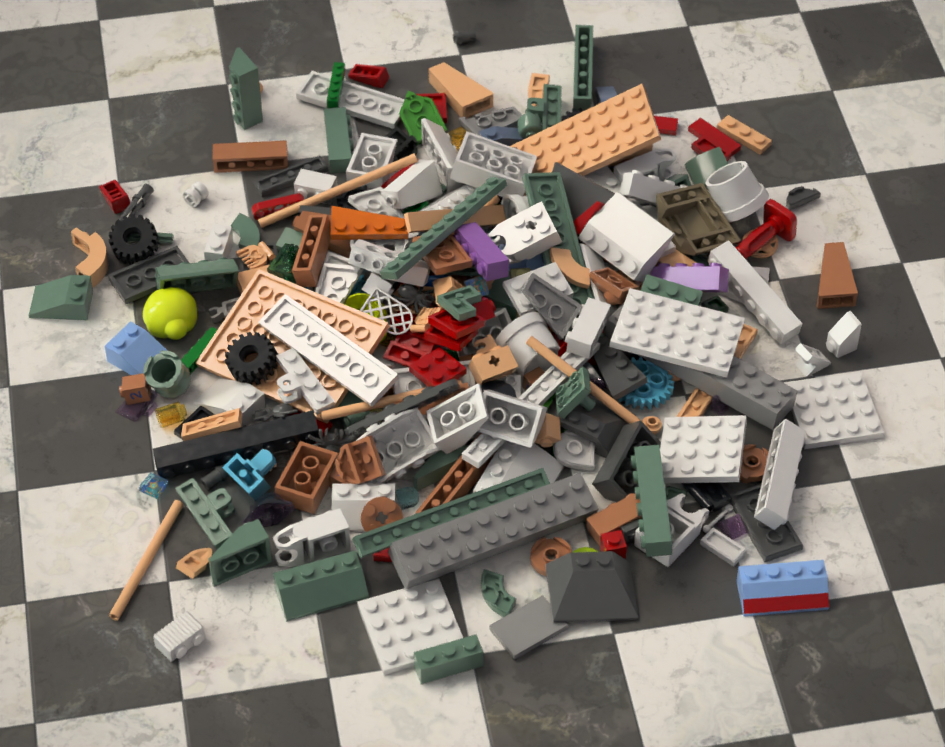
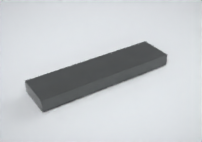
M319 155L253 181L254 187L261 197L294 185L301 169L325 173L328 172V166Z

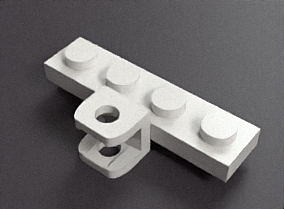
M291 348L276 355V361L286 373L277 380V385L280 387L277 393L285 404L293 403L303 396L317 415L321 411L335 407V401L296 350ZM291 393L292 395L287 397L284 394Z

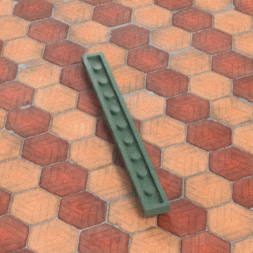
M488 178L482 186L476 188V191L467 196L462 203L456 205L449 214L444 215L443 219L432 225V228L423 233L417 241L411 243L404 252L399 253L398 257L387 263L386 267L380 271L382 279L398 280L507 186L506 179Z
M540 468L354 536L352 540L361 559L390 548L392 542L550 484L544 468Z

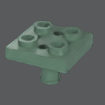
M583 366L578 371H574L569 380L564 385H560L556 390L557 415L563 419L578 404L585 408L586 411L592 410L596 404L595 400L588 396L591 392L589 371Z

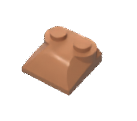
M609 267L591 271L589 274L595 286L604 293L605 301L611 305L624 303L630 288L639 289L638 285Z

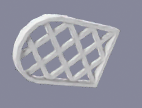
M378 287L374 288L360 309L364 313L370 312L371 316H373L372 311L380 310L381 317L378 319L383 321L386 318H391L393 325H389V328L393 327L394 332L389 330L387 332L393 335L406 333L413 323L411 310L404 303L399 302ZM378 291H380L381 293H383V294L386 295V296L379 297V292H378ZM376 292L377 298L371 299ZM387 298L389 305L381 307L380 300ZM390 298L397 302V304L391 305ZM378 300L379 308L372 309L370 302ZM368 304L369 310H364V308ZM399 306L400 313L393 314L392 307ZM402 306H403L404 308H406L408 311H407V312H403V311H402ZM389 308L391 315L383 316L382 309ZM410 314L411 321L405 322L403 315ZM401 316L402 323L395 324L394 317ZM403 325L404 331L397 333L396 326Z

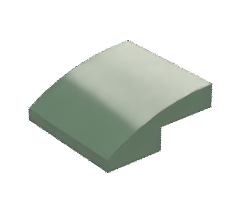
M720 147L706 151L685 163L686 170L693 184L703 183L707 190V178L716 170L728 165Z

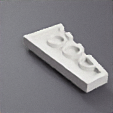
M324 263L315 293L343 304L363 272L362 268Z

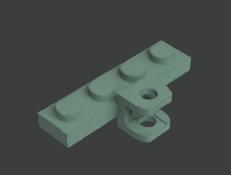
M544 84L542 98L527 99L525 113H533L539 116L542 122V131L561 122L562 86Z
M192 478L176 487V492L217 550L232 535L223 519L232 515L235 511V507L231 503L232 498L225 488L217 489L206 497L195 479Z

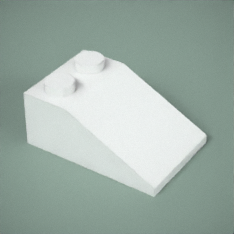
M361 133L346 170L347 182L392 163L397 139ZM389 174L365 184L367 189L381 187L388 180Z
M219 378L194 401L195 406L198 408L203 406L215 415L240 408L243 413L241 427L248 426L255 419L252 418L255 411L266 409L265 395L262 391L249 383Z
M476 384L426 411L434 444L446 454L464 446L489 419L480 384Z

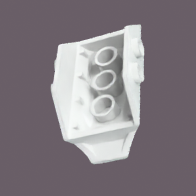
M418 408L403 411L397 415L395 413L390 414L384 419L385 422L380 425L377 423L371 425L366 429L367 432L357 439L373 436L386 474L365 483H385L394 477L399 479L407 473L406 470L414 467V469L420 467L425 463L424 460L441 450L434 444L428 417L421 414Z

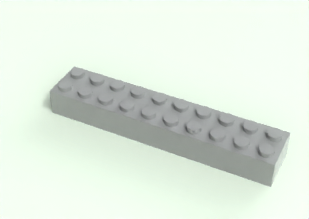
M624 303L607 319L605 335L610 340ZM639 355L660 368L671 371L669 373L771 430L776 428L795 404L798 392L796 389L735 356L726 378Z
M580 472L392 542L388 554L406 590L585 522L599 508Z

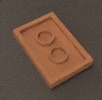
M452 233L423 257L435 275H443L472 267V259ZM421 236L413 237L412 243L417 241Z

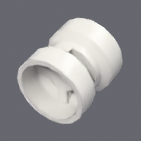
M197 181L191 186V189H187L182 195L189 206L196 207L200 204V200H204L209 196V191L203 183Z

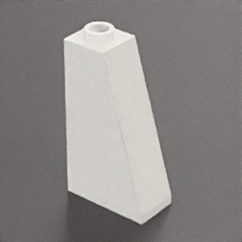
M419 159L417 163L413 164L383 189L382 193L386 208L403 209L441 196L443 192L435 161Z

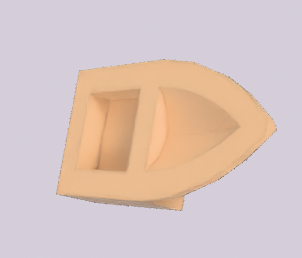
M532 73L528 88L529 98L543 97V85L549 84L550 75Z
M201 548L190 552L177 562L176 568L190 578H195L206 569V565L209 562L208 559L212 556V549Z

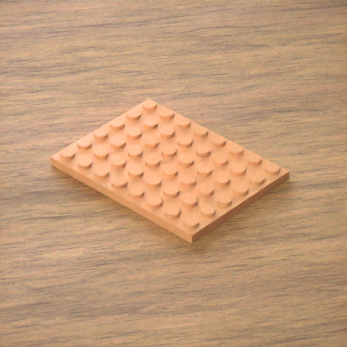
M258 269L196 361V365L222 378L237 381L225 363V359H227L225 352H229L227 347L228 345H233V339L239 340V335L243 334L245 337L247 332H251L253 335L255 332H259L260 335H266L278 354L291 349L258 323L285 294L370 355L373 354L390 326L388 322ZM258 353L249 354L244 362L255 360ZM300 355L335 401V407L333 408H338L349 390ZM276 362L278 367L277 369H272L274 374L272 376L268 375V380L266 381L261 379V384L257 385L253 382L252 386L262 391L265 397L279 403H284L277 393L280 388L277 385V380L286 373ZM288 393V394H284V395L288 397V396H291L292 394H291V393ZM303 396L301 399L289 403L294 410L297 409L301 413L313 410ZM314 412L317 420L326 424L329 422V420L323 421L321 413L317 415Z

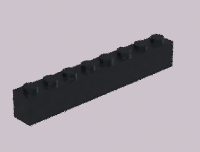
M314 410L153 448L156 469L161 480L224 465L236 453L245 460L254 458L262 449L268 450L273 454L282 450L294 449L300 441L314 444L316 441L309 439L308 435L310 434L320 439Z

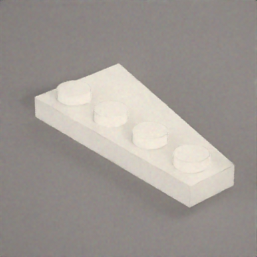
M382 187L348 197V202L359 211L405 219L400 209L386 208ZM409 233L408 241L413 237H416L419 233Z

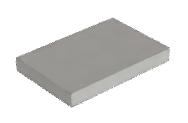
M543 595L489 625V630L514 660L568 629L566 622L553 623L551 604Z

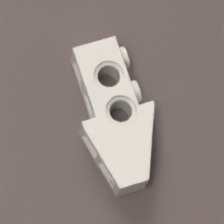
M358 239L352 245L348 264L380 274V271L386 267L387 263L393 261L403 251L397 250L395 252ZM420 260L398 280H386L424 287L428 281L431 268L425 261Z

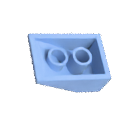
M131 321L105 345L107 362L130 375L143 373L144 365L150 356L154 357L156 354L161 353L160 351L162 350L168 351L145 329Z

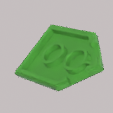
M407 91L399 115L409 136L413 135L417 140V145L422 143L421 119L423 118L442 126L444 131L447 132V128L433 100Z

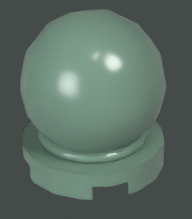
M162 350L160 351L161 353L148 358L144 365L143 374L147 383L159 395L165 398H177L183 395L189 388L191 382L188 367L175 353Z

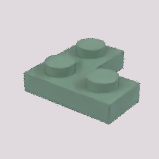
M469 285L438 295L437 303L458 321H464L476 316V308L472 304L480 302L482 294Z

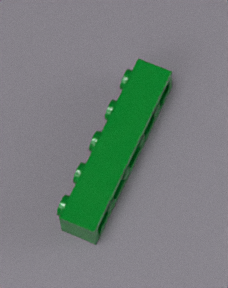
M334 62L327 96V108H339L346 72L345 63Z
M211 327L207 330L204 336L181 359L188 367L190 375L198 367L196 361L218 329Z

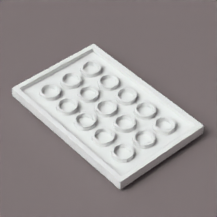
M630 288L609 347L727 378L745 318Z

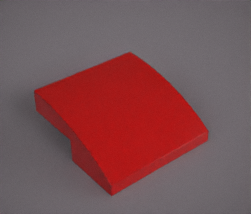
M401 327L398 333L404 331V329ZM408 330L402 335H397L394 341L391 340L383 355V359L409 368V365L435 350L437 345L424 340V335L417 332L412 333Z

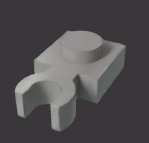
M239 297L222 302V307L210 308L212 322L217 323L222 318H226Z

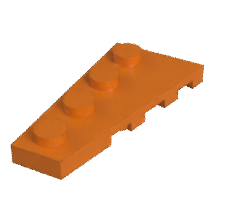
M336 206L331 208V240L409 239L404 218Z

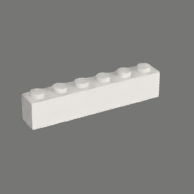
M729 240L710 251L708 258L709 266L710 263H720L722 267L729 269V287L733 290L735 296L744 302L746 308L757 317L758 322L766 327L773 339L777 340L781 345L799 334L803 323Z
M787 419L774 428L754 515L755 519L773 530L781 524L784 525L789 519L788 511L793 501L791 497L796 487L795 478L799 473L798 464L802 458V447L805 444V430Z

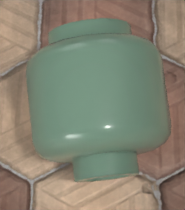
M525 113L517 121L519 136L524 139L542 131L541 119L533 113Z

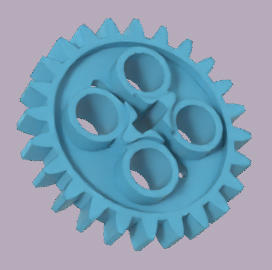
M632 357L631 362L647 377L648 383L620 398L618 402L625 401V406L632 404L633 409L636 406H640L641 410L644 409V406L651 410L652 405L656 408H659L660 403L665 405L666 400H670V396L673 394V375H669L668 371L648 360L643 361L642 357L637 361Z

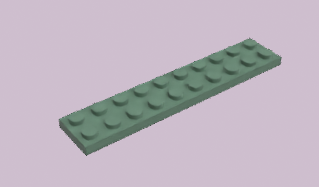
M524 173L522 179L529 207L542 201L562 240V243L553 248L570 250L573 259L579 265L585 267L561 173ZM550 249L541 253L544 266L552 263ZM568 282L574 292L573 297H571L573 300L581 305H585L588 297L593 299L590 286L586 289ZM572 324L568 331H572Z

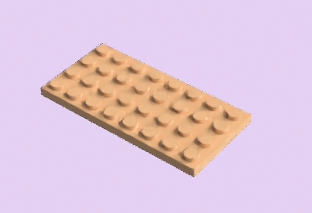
M640 84L510 147L537 156L532 173H551L554 163L557 162L585 176L660 141L661 136L643 84Z

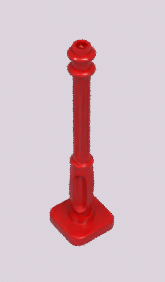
M769 199L764 204L763 224L751 232L735 248L747 259L766 245L776 234L786 241H792L796 237L797 231L796 215L775 200Z

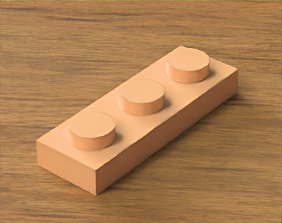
M729 115L717 124L718 130L759 155L772 144L771 139Z
M240 408L184 423L181 438L183 441L237 429L242 425L243 413Z

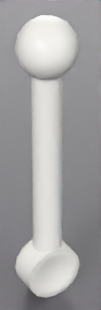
M731 504L726 505L725 510L711 523L703 526V531L708 533L711 527L723 516L733 512V506Z

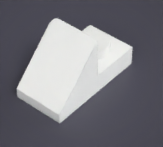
M800 343L795 349L800 354L799 360L795 365L807 377L831 364L815 348Z

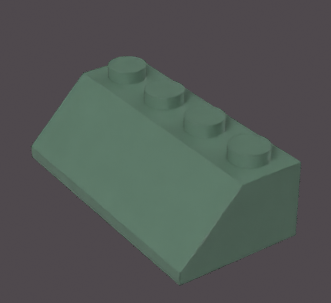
M238 47L229 66V79L232 86L230 91L233 96L234 121L246 130L263 122L258 67Z
M219 258L215 261L182 262L171 266L164 264L156 267L155 279L157 290L178 287L193 293L235 288L239 270L234 259Z
M356 550L273 573L275 591L286 622L369 598L362 566Z

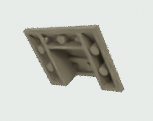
M703 183L657 194L658 222L675 233L671 241L679 252L695 256L710 252L728 240L732 245L741 242Z

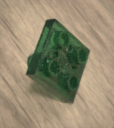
M285 243L267 268V273L297 284L292 269L299 247L297 245L294 246V244Z

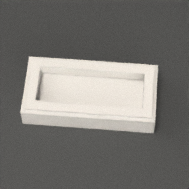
M714 527L700 540L701 546L733 567L747 552L746 548Z

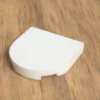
M569 430L562 433L561 441L553 445L556 459L568 468L593 471L595 468V442Z

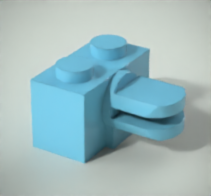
M262 449L250 461L248 459L245 461L236 453L222 468L256 501L271 488L263 477L275 466L276 459L270 451Z

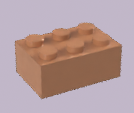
M300 441L275 486V496L285 502L280 504L315 514L330 486L329 475L336 467L335 460L338 458V453Z

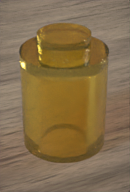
M178 401L155 409V414L160 427L164 428L185 421L184 416H187V411L184 404L180 405Z

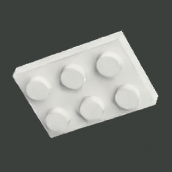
M556 262L506 280L502 285L520 316L537 311L521 291L532 273L570 298L574 294Z

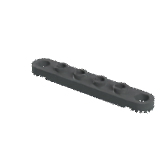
M452 379L435 387H426L421 391L422 393L416 396L409 395L403 399V402L396 405L395 403L389 404L379 413L372 412L366 415V419L344 430L346 437L348 438L352 435L359 437L358 435L364 434L371 425L375 423L380 425L385 422L384 419L390 414L395 413L397 415L413 408L420 409L442 399V396L449 395V393L452 394L451 392L454 393L460 389V386L456 379Z

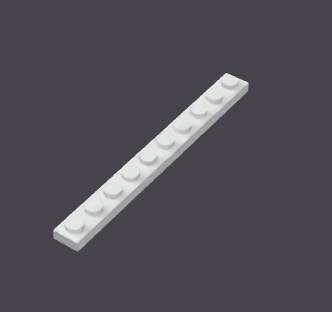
M596 343L590 358L600 349V343ZM567 351L560 357L577 371L589 360ZM552 365L518 399L542 406L556 392L560 385L569 380V377ZM482 433L462 452V459L479 468L507 440Z

